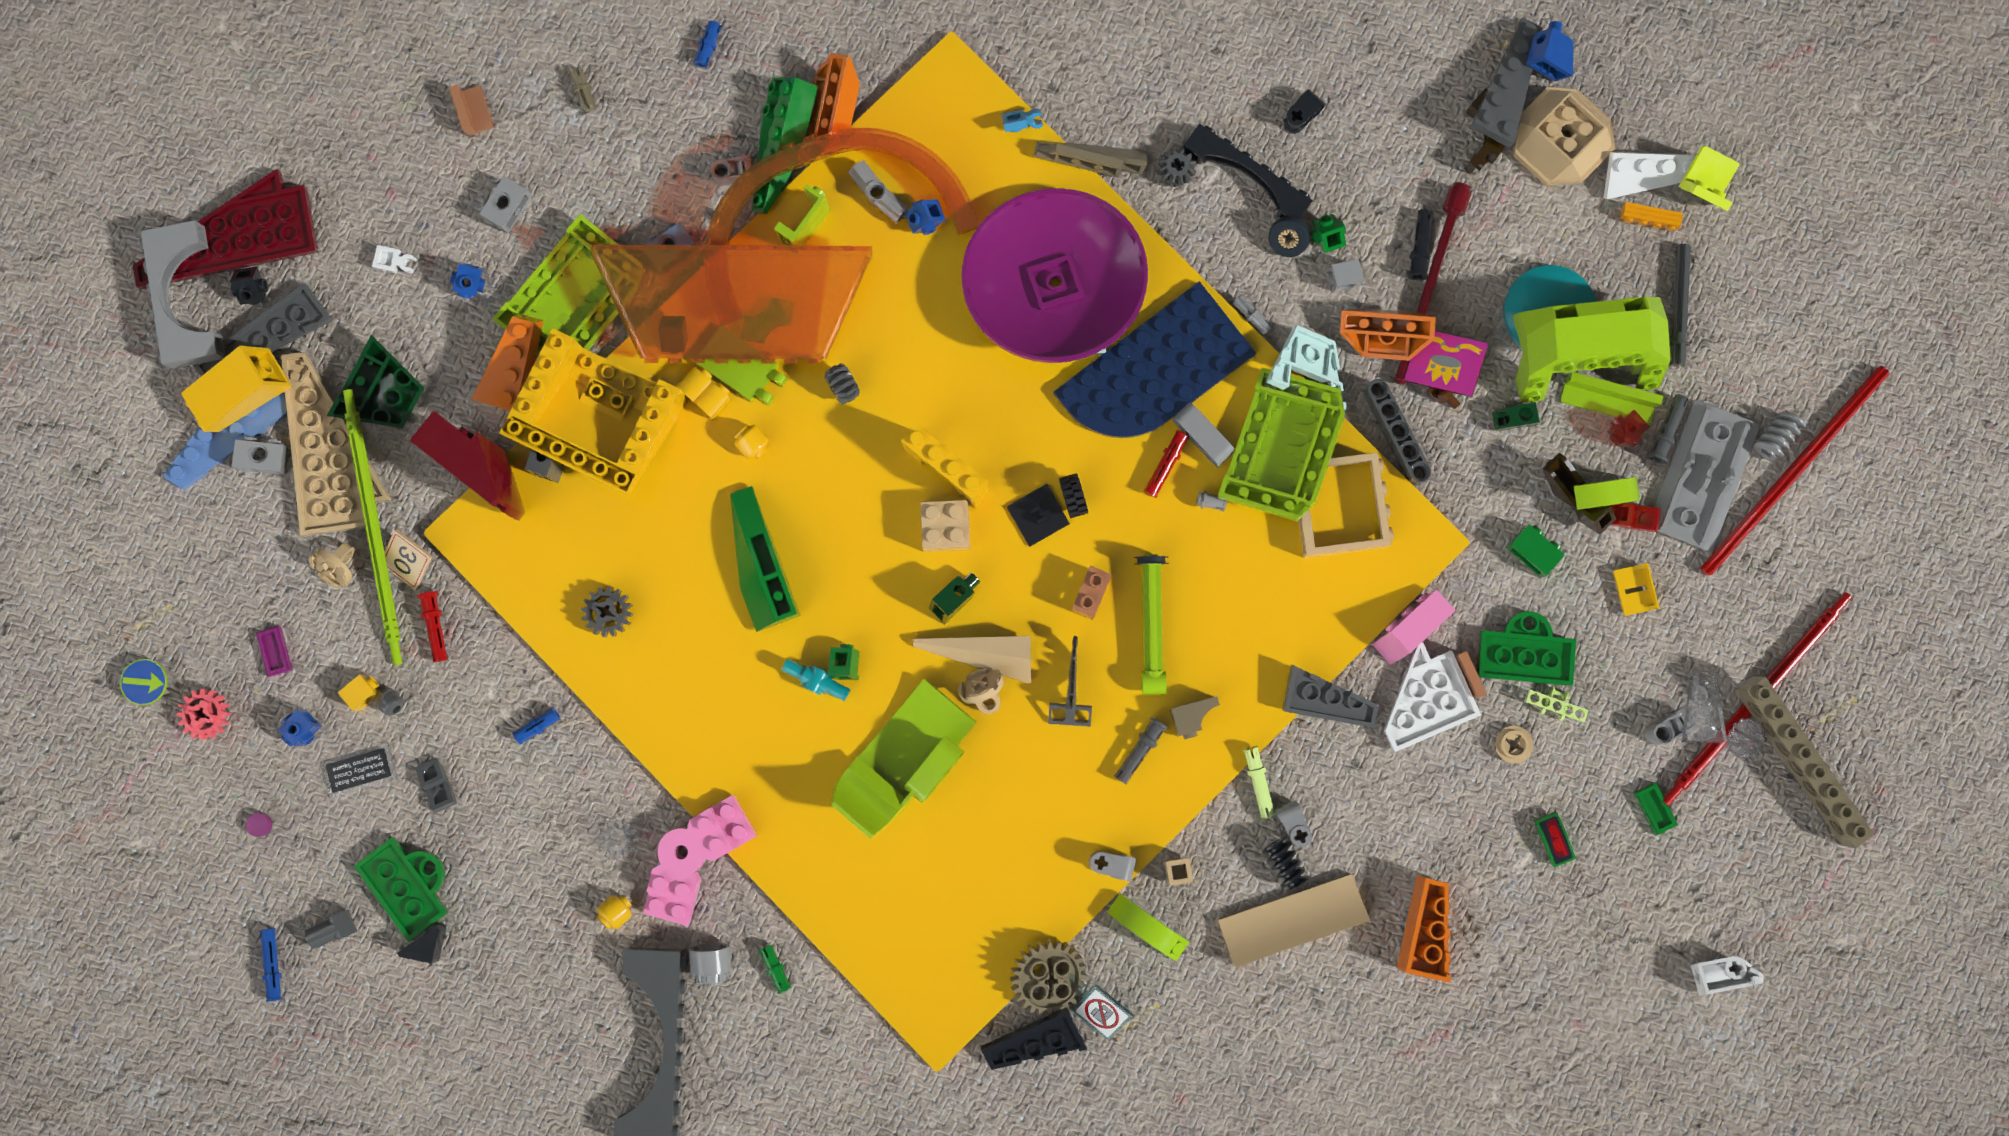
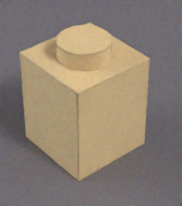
M1188 857L1164 860L1167 884L1169 886L1193 882L1190 859Z

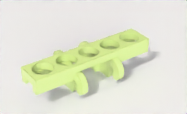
M1552 686L1551 689H1548L1547 692L1549 694L1547 696L1533 690H1528V695L1524 702L1542 708L1540 714H1544L1547 709L1561 714L1559 716L1560 721L1568 717L1582 723L1585 722L1589 710L1567 703V699H1570L1569 691L1562 693L1556 691L1555 686ZM1535 695L1539 699L1537 702H1533L1530 700V696ZM1553 695L1561 697L1562 701L1553 698ZM1556 701L1561 705L1558 711L1553 708V703ZM1568 707L1572 708L1571 714L1567 713ZM1577 710L1584 713L1582 718L1576 717L1575 712Z

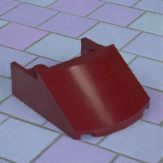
M433 411L410 441L492 506L499 508L511 518L520 521L525 514V510L505 448L478 432L474 435L463 426L458 429L437 412Z

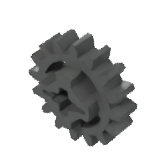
M608 586L605 592L603 588L599 587L598 594L590 592L591 600L584 599V602L588 605L581 608V611L586 612V616H583L581 619L589 622L586 625L587 629L594 628L593 634L598 635L601 632L602 637L607 638L608 632H610L611 636L616 637V630L625 632L623 625L631 624L627 617L633 616V613L628 612V609L633 605L626 603L629 598L627 595L620 597L621 590L616 589L613 593V588ZM609 597V598H607L606 601H604V602H601V603H598V602H597V601L600 600L601 598ZM619 604L621 605V608H622V615L619 613V610H618V605H619ZM600 607L609 609L615 617L606 615ZM593 610H595L596 614L595 620L593 618ZM610 622H617L614 626L605 628Z

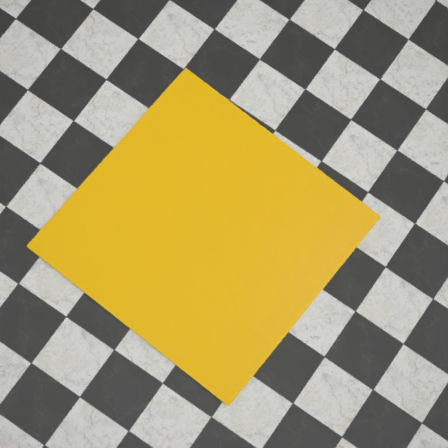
M949 32L851 125L850 131L832 148H827L779 194L767 214L758 213L606 358L656 383L661 379L676 387L694 366L699 370L701 369V367L695 364V360L722 325L778 364L775 370L786 376L787 381L783 387L771 379L764 387V390L774 397L769 406L757 397L752 402L713 376L710 380L716 385L720 382L730 391L727 395L731 400L712 420L688 399L678 420L629 496L565 465L559 483L537 477L524 469L531 449L516 443L507 452V456L525 510V514L520 521L511 518L499 508L492 506L469 488L424 531L427 539L692 817L735 795L757 836L727 854L936 1072L940 1071L1015 997L1016 993L1011 989V986L1014 984L1010 981V977L1016 975L1013 974L1011 968L1018 967L1015 959H1023L1021 951L1030 952L1029 944L1034 949L1037 948L1038 940L1042 945H1045L1046 939H1049L1052 945L1056 939L1061 942V946L1065 942L1069 943L1130 882L1094 872L1089 866V858L1093 853L1106 852L1136 858L1133 879L1248 765L1243 751L1245 748L1249 747L1252 757L1254 756L1252 746H1258L1260 753L1298 715L1282 711L1291 665L1331 682L1469 545V540L1346 418H1344L1331 458L1378 452V458H1381L1383 461L1381 479L1385 481L1387 487V495H1384L1385 504H1388L1390 508V518H1387L1388 527H1392L1394 540L1391 541V545L1387 548L1304 558L1299 521H1293L1227 501L1224 512L1206 507L1200 509V506L1196 505L1198 493L1205 490L1208 494L1218 496L1233 454L1219 467H1216L1190 439L1185 443L1180 453V459L1176 460L1157 498L1146 494L1144 489L1164 455V448H1168L1176 430L1181 431L1172 419L1148 434L1133 438H1112L1094 433L1073 419L1053 392L1103 354H1094L1070 362L1044 363L1018 357L993 343L976 325L968 310L963 294L962 265L970 239L983 220L1003 203L1028 192L1063 188L1094 195L1119 210L1133 225L1146 253L1148 283L1142 307L1132 325L1120 338L1106 348V352L1199 281L1256 352V355L1192 403L1229 441L1234 449L1237 446L1261 368L1272 370L1280 354L1096 172L1033 157L1038 140L1066 143L1039 116L1033 120H1042L1043 127L1036 129L1027 125L1028 128L1022 129L1019 132H1005L1001 118L1002 113L1022 109L1024 112H1028L1032 109L954 32ZM864 160L877 178L885 184L886 188L908 206L909 209L912 208V204L916 201L938 199L946 220L936 227L935 232L929 235H923V233L913 234L906 216L901 222L894 223L881 210L869 203L866 195L848 172L852 166ZM807 184L811 188L816 186L825 193L830 211L800 253L797 254L779 241L774 228L778 222H781L795 232L814 205L809 202L804 190ZM875 190L872 192L871 196L878 198L883 194V192L881 190ZM1054 278L1050 280L1049 285L1051 287H1059L1062 282L1060 279ZM662 316L686 317L688 342L685 352L670 353L661 351L659 325ZM840 363L844 364L851 372L860 390L859 396L854 398L855 400L845 404L837 401L825 379V372L832 366ZM1291 370L1292 376L1305 379L1300 373ZM915 423L931 434L990 484L989 493L976 508L968 502L970 550L923 551L921 502L960 501L965 499L958 494L957 489L940 473L925 462L921 464L904 450L901 440ZM746 424L758 426L768 437L769 441L765 446L768 450L760 458L754 456L747 459L734 446V441L736 440L734 435ZM1370 462L1328 467L1317 502L1310 509L1315 547L1381 539ZM1077 473L1086 500L1088 514L1070 519L1059 478ZM1047 484L1070 524L1029 547L1007 506ZM753 486L801 615L760 632L755 630L740 589L730 497L731 493ZM1147 554L1168 556V558H1165V562L1169 563L1161 565L1163 671H1166L1167 682L1166 694L1142 695L1141 674L1144 671L1142 566L1134 565L1137 563V558L1134 557H1141ZM1090 566L1112 574L1093 620L1071 611ZM972 572L980 580V583L973 589L975 593L972 599L944 624L929 609L931 600L957 576L964 579ZM609 586L613 588V593L616 589L621 590L620 597L623 595L629 597L626 603L633 605L628 609V612L633 613V616L627 617L631 624L623 625L625 632L616 630V637L611 636L610 632H608V636L605 638L602 637L601 632L598 635L593 634L594 628H586L589 622L581 619L583 616H586V612L581 611V608L588 605L584 602V599L591 600L590 592L598 594L599 587L603 588L606 592ZM954 592L956 595L961 596L959 592ZM609 597L601 598V599L598 600L597 602H598V603L604 602V601H606V599L609 598ZM619 604V605H618V610H619V613L622 615V608H621V605ZM600 607L606 615L615 617L609 609ZM593 610L594 620L596 619L595 610ZM610 622L605 628L614 626L617 622ZM1030 636L1031 683H1025L1002 675L1004 685L998 692L1000 708L992 714L982 713L976 703L972 704L962 701L958 693L960 682L964 683L967 681L966 677L970 673L981 668L913 647V639ZM1073 636L1078 637L1076 705L1092 706L1090 727L1048 724L1050 703L1066 704L1065 699ZM840 644L853 645L854 649L860 652L857 674L859 675V680L832 679L851 689L845 701L828 693H821L819 695L802 686L799 679L781 671L788 658L805 667L807 665L810 667L814 665L828 672L831 647H839ZM925 678L977 721V723L958 745L964 751V754L923 803L914 797L887 826L869 839L831 805L833 789L847 768L864 751ZM1217 696L1219 706L1212 708L1206 713L1201 722L1202 730L1196 731L1198 736L1185 740L1183 735L1177 736L1170 709ZM991 698L983 701L985 705H991L995 702ZM1054 708L1051 711V717L1053 719H1064L1066 711ZM1075 711V720L1087 721L1089 719L1088 711ZM1151 716H1153L1169 729L1163 732L1157 741L1158 745L1154 749H1150L1127 784H1124L1114 775L1140 740L1138 735L1145 731L1151 722ZM1103 856L1094 861V864L1098 865V869L1102 865H1106V861L1102 859ZM1036 964L1033 970H1038L1042 964Z

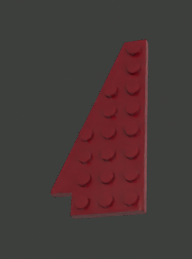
M277 169L199 220L198 223L205 226L208 249L196 252L185 259L174 272L170 283L318 253L307 187L301 185L284 189L282 173ZM145 257L132 265L135 284L138 289L147 288L149 283L148 275L143 267Z

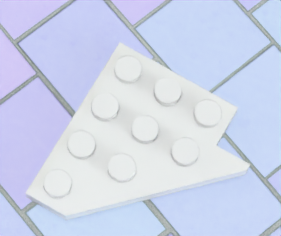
M1423 642L1415 648L1384 728L1385 735L1393 752H1397L1481 715L1452 650L1430 659Z

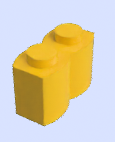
M694 366L676 387L680 388L692 403L713 420L731 400L727 395L730 391L720 382L717 385L710 380L713 376L703 367L699 370Z

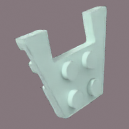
M1297 325L1292 328L1266 383L1284 390L1289 387L1292 370L1326 385L1340 388L1341 392L1344 391L1343 383L1339 381L1337 372L1340 366L1336 342ZM1343 402L1344 411H1345V410H1346V402Z

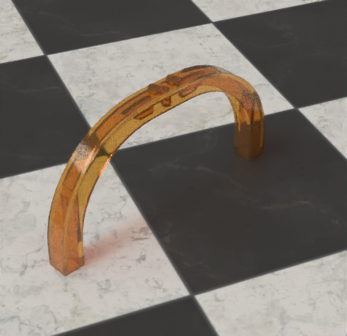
M848 128L818 137L816 134L805 137L803 139L804 142L797 145L792 142L782 146L781 151L763 158L741 174L721 198L712 216L705 242L704 266L707 288L720 324L725 326L744 318L731 283L728 266L729 242L733 227L748 200L760 188L776 177L843 152L865 150L889 154L911 164L931 181L947 206L958 236L975 230L980 225L966 189L953 170L936 153L912 138L888 130Z

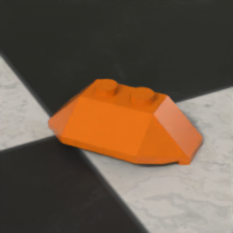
M834 53L828 55L827 60L814 75L812 84L817 85L818 88L807 130L812 145L832 148L850 131L860 87L851 57Z
M1378 309L1342 310L1340 334L1362 357L1409 361L1434 341L1436 316L1417 312Z

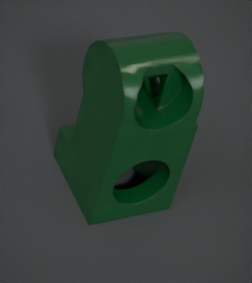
M1536 402L1492 412L1495 431L1532 427L1540 423Z

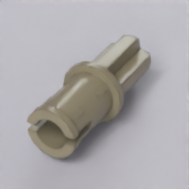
M574 67L568 72L575 87L574 93L578 95L583 110L592 112L596 109V103L591 93L592 87L587 83L582 67H577L578 72Z

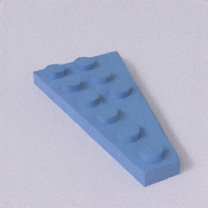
M285 392L220 432H203L198 427L163 477L180 489L186 490L204 477L209 470L217 464L223 463L227 460V457L233 454L235 440H242V437L257 438L275 422L285 418L287 415Z

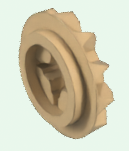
M1509 726L1497 734L1494 744L1496 746V753L1503 761L1516 764L1529 758L1533 751V740L1527 730L1519 726ZM1515 738H1518L1516 744L1520 749L1509 751L1510 744L1506 740L1514 741Z

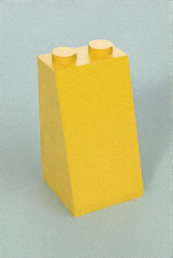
M239 346L181 392V395L203 432H220L285 392L292 385L269 348Z

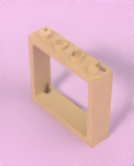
M1378 452L1331 458L1328 467L1370 462L1381 539L1315 547L1309 510L1298 520L1304 558L1387 548L1391 545L1394 535L1392 527H1388L1387 518H1390V508L1388 504H1385L1384 495H1387V487L1385 481L1381 479L1383 461L1381 458H1378Z

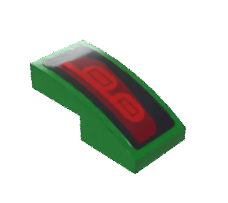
M1556 811L1534 820L1539 838L1544 843L1550 864L1554 868L1576 859L1568 835Z

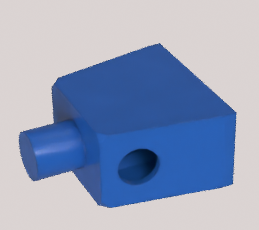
M1559 21L1550 22L1548 29L1534 35L1526 61L1527 66L1554 82L1573 76V40L1562 33L1563 24Z

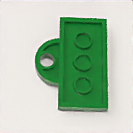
M1532 611L1518 613L1508 620L1504 632L1480 631L1477 674L1479 678L1573 686L1576 639L1553 637L1550 623L1539 613ZM1525 617H1531L1534 620L1535 625L1532 630L1524 627L1523 620Z
M391 837L354 865V868L408 942L415 939L449 913L436 895V892L439 891L445 880V868L437 855L429 851H416L407 854L397 839ZM427 861H432L435 864L436 868L432 874H428L425 871L424 866Z

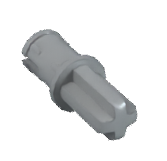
M1239 295L1234 300L1233 304L1248 318L1246 321L1254 325L1262 335H1265L1274 326L1259 311L1260 308L1256 309L1243 295Z

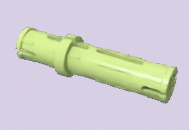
M1252 746L1253 757L1248 747L1243 751L1249 767L1247 773L1248 776H1251L1261 814L1260 817L1268 818L1266 808L1268 809L1269 816L1272 817L1276 813L1264 774L1266 768L1262 766L1258 746Z

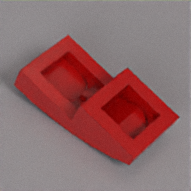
M1634 503L1611 505L1616 520L1611 524L1612 526L1658 532L1660 508L1636 506Z

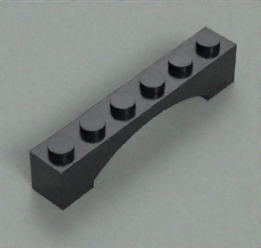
M1199 123L1183 146L1185 149L1184 154L1191 153L1193 155L1192 160L1200 165L1203 161L1224 164L1241 171L1253 179L1273 201L1277 209V218L1293 216L1301 219L1313 201L1307 192L1295 189L1291 186L1289 180L1273 174L1270 167L1265 164L1260 165L1253 160L1252 155L1246 151H1239L1230 140L1220 138L1207 125L1203 126Z

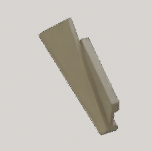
M1042 140L1037 141L1033 156L1119 178L1121 170L1143 175L1147 165L1146 151Z

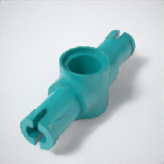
M787 658L781 670L799 679L804 688L819 695L821 693H828L845 701L851 690L832 680L833 678L828 675V672L814 665H811V667L807 665L805 667Z

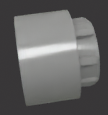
M707 943L689 948L690 973L695 975V980L698 983L712 984L727 979V972L732 970L729 944Z

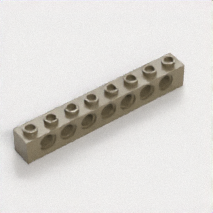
M1753 676L1736 688L1735 692L1841 845L1857 848L1875 834L1768 679L1766 677Z

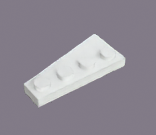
M1610 152L1603 198L1610 199L1681 183L1697 154Z

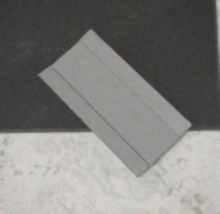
M1693 400L1653 507L1661 509L1658 533L1695 546L1710 554L1713 553L1760 425L1710 404Z

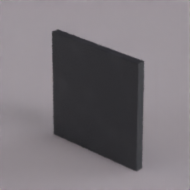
M1047 484L1007 506L1029 547L1070 524Z

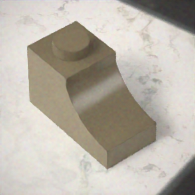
M1217 696L1170 709L1177 736L1183 735L1184 740L1198 736L1196 731L1202 730L1201 722L1206 713L1212 708L1219 706Z

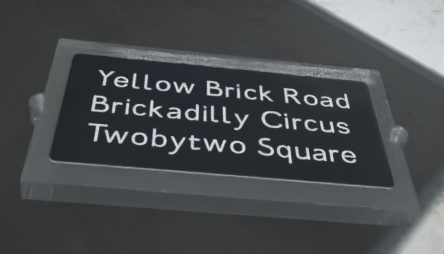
M389 742L321 761L325 777L323 782H326L330 799L398 780L394 766L396 760L392 758Z

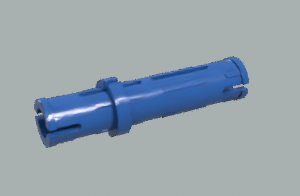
M275 928L259 930L264 968L262 981L265 980L266 1002L282 999L280 988L282 973H279Z

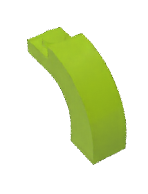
M1637 477L1574 486L1577 510L1640 500Z
M1121 893L1107 911L1110 916L1175 961L1178 960L1189 944L1187 939L1167 927Z

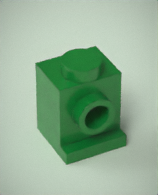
M849 644L831 647L828 675L836 680H859V675L857 674L860 652L854 649L853 645Z

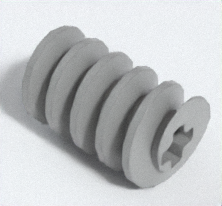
M1783 411L1778 413L1776 419L1765 429V434L1760 436V441L1755 442V451L1763 458L1776 462L1775 456L1780 458L1784 456L1780 449L1786 451L1790 449L1786 442H1795V438L1792 435L1800 436L1801 432L1798 428L1805 429V422L1791 412Z

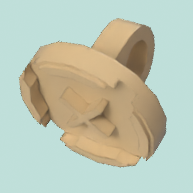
M343 543L333 554L326 550L317 549L309 556L310 567L312 569L316 567L319 571L317 575L327 584L336 588H341L342 586L345 588L351 583L353 577L346 566L355 553V548L351 545Z
M983 668L970 673L966 677L967 681L964 683L960 682L958 686V693L962 701L972 704L976 703L982 713H995L1000 708L998 692L1004 685V679L998 669L993 671L992 668ZM990 698L995 701L991 705H985L983 703V701Z

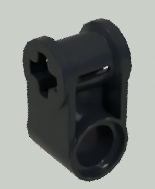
M1307 89L1288 110L1284 120L1285 130L1291 134L1301 132L1311 120L1318 116L1326 103L1310 89Z

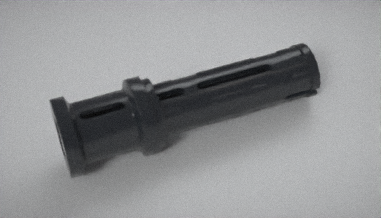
M1429 209L1418 210L1415 244L1409 256L1411 259L1410 271L1407 272V277L1412 280H1426L1428 278L1426 268L1427 261L1430 260L1428 243L1433 211H1429Z

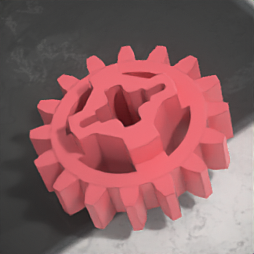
M201 689L200 692L191 691L192 697H183L186 703L178 705L183 710L176 713V716L182 717L178 725L186 726L183 733H191V738L199 737L200 740H207L208 737L215 738L216 732H224L222 725H229L230 722L225 720V718L231 715V712H226V708L230 704L222 702L225 698L224 695L217 696V691ZM199 711H203V713L210 718H205V716Z

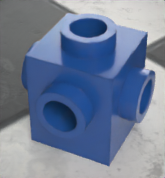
M938 199L916 201L912 204V208L905 212L913 234L923 233V235H929L935 232L936 227L946 220Z
M464 262L459 263L457 271L453 270L450 284L454 285L453 291L458 292L457 296L471 299V296L476 297L478 295V291L483 292L486 279L482 278L484 268ZM465 278L471 281L470 285L466 284Z
M297 709L282 720V725L277 730L282 734L281 739L287 745L307 746L314 740V734L322 725L307 710Z

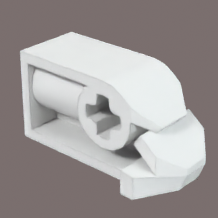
M1738 956L1690 965L1699 996L1763 983V974L1752 968L1750 963ZM1729 967H1735L1736 971L1730 972Z

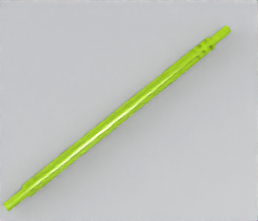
M344 390L343 394L347 411L345 419L386 643H389L393 665L403 664L399 646L401 638L360 414L356 411L353 390Z

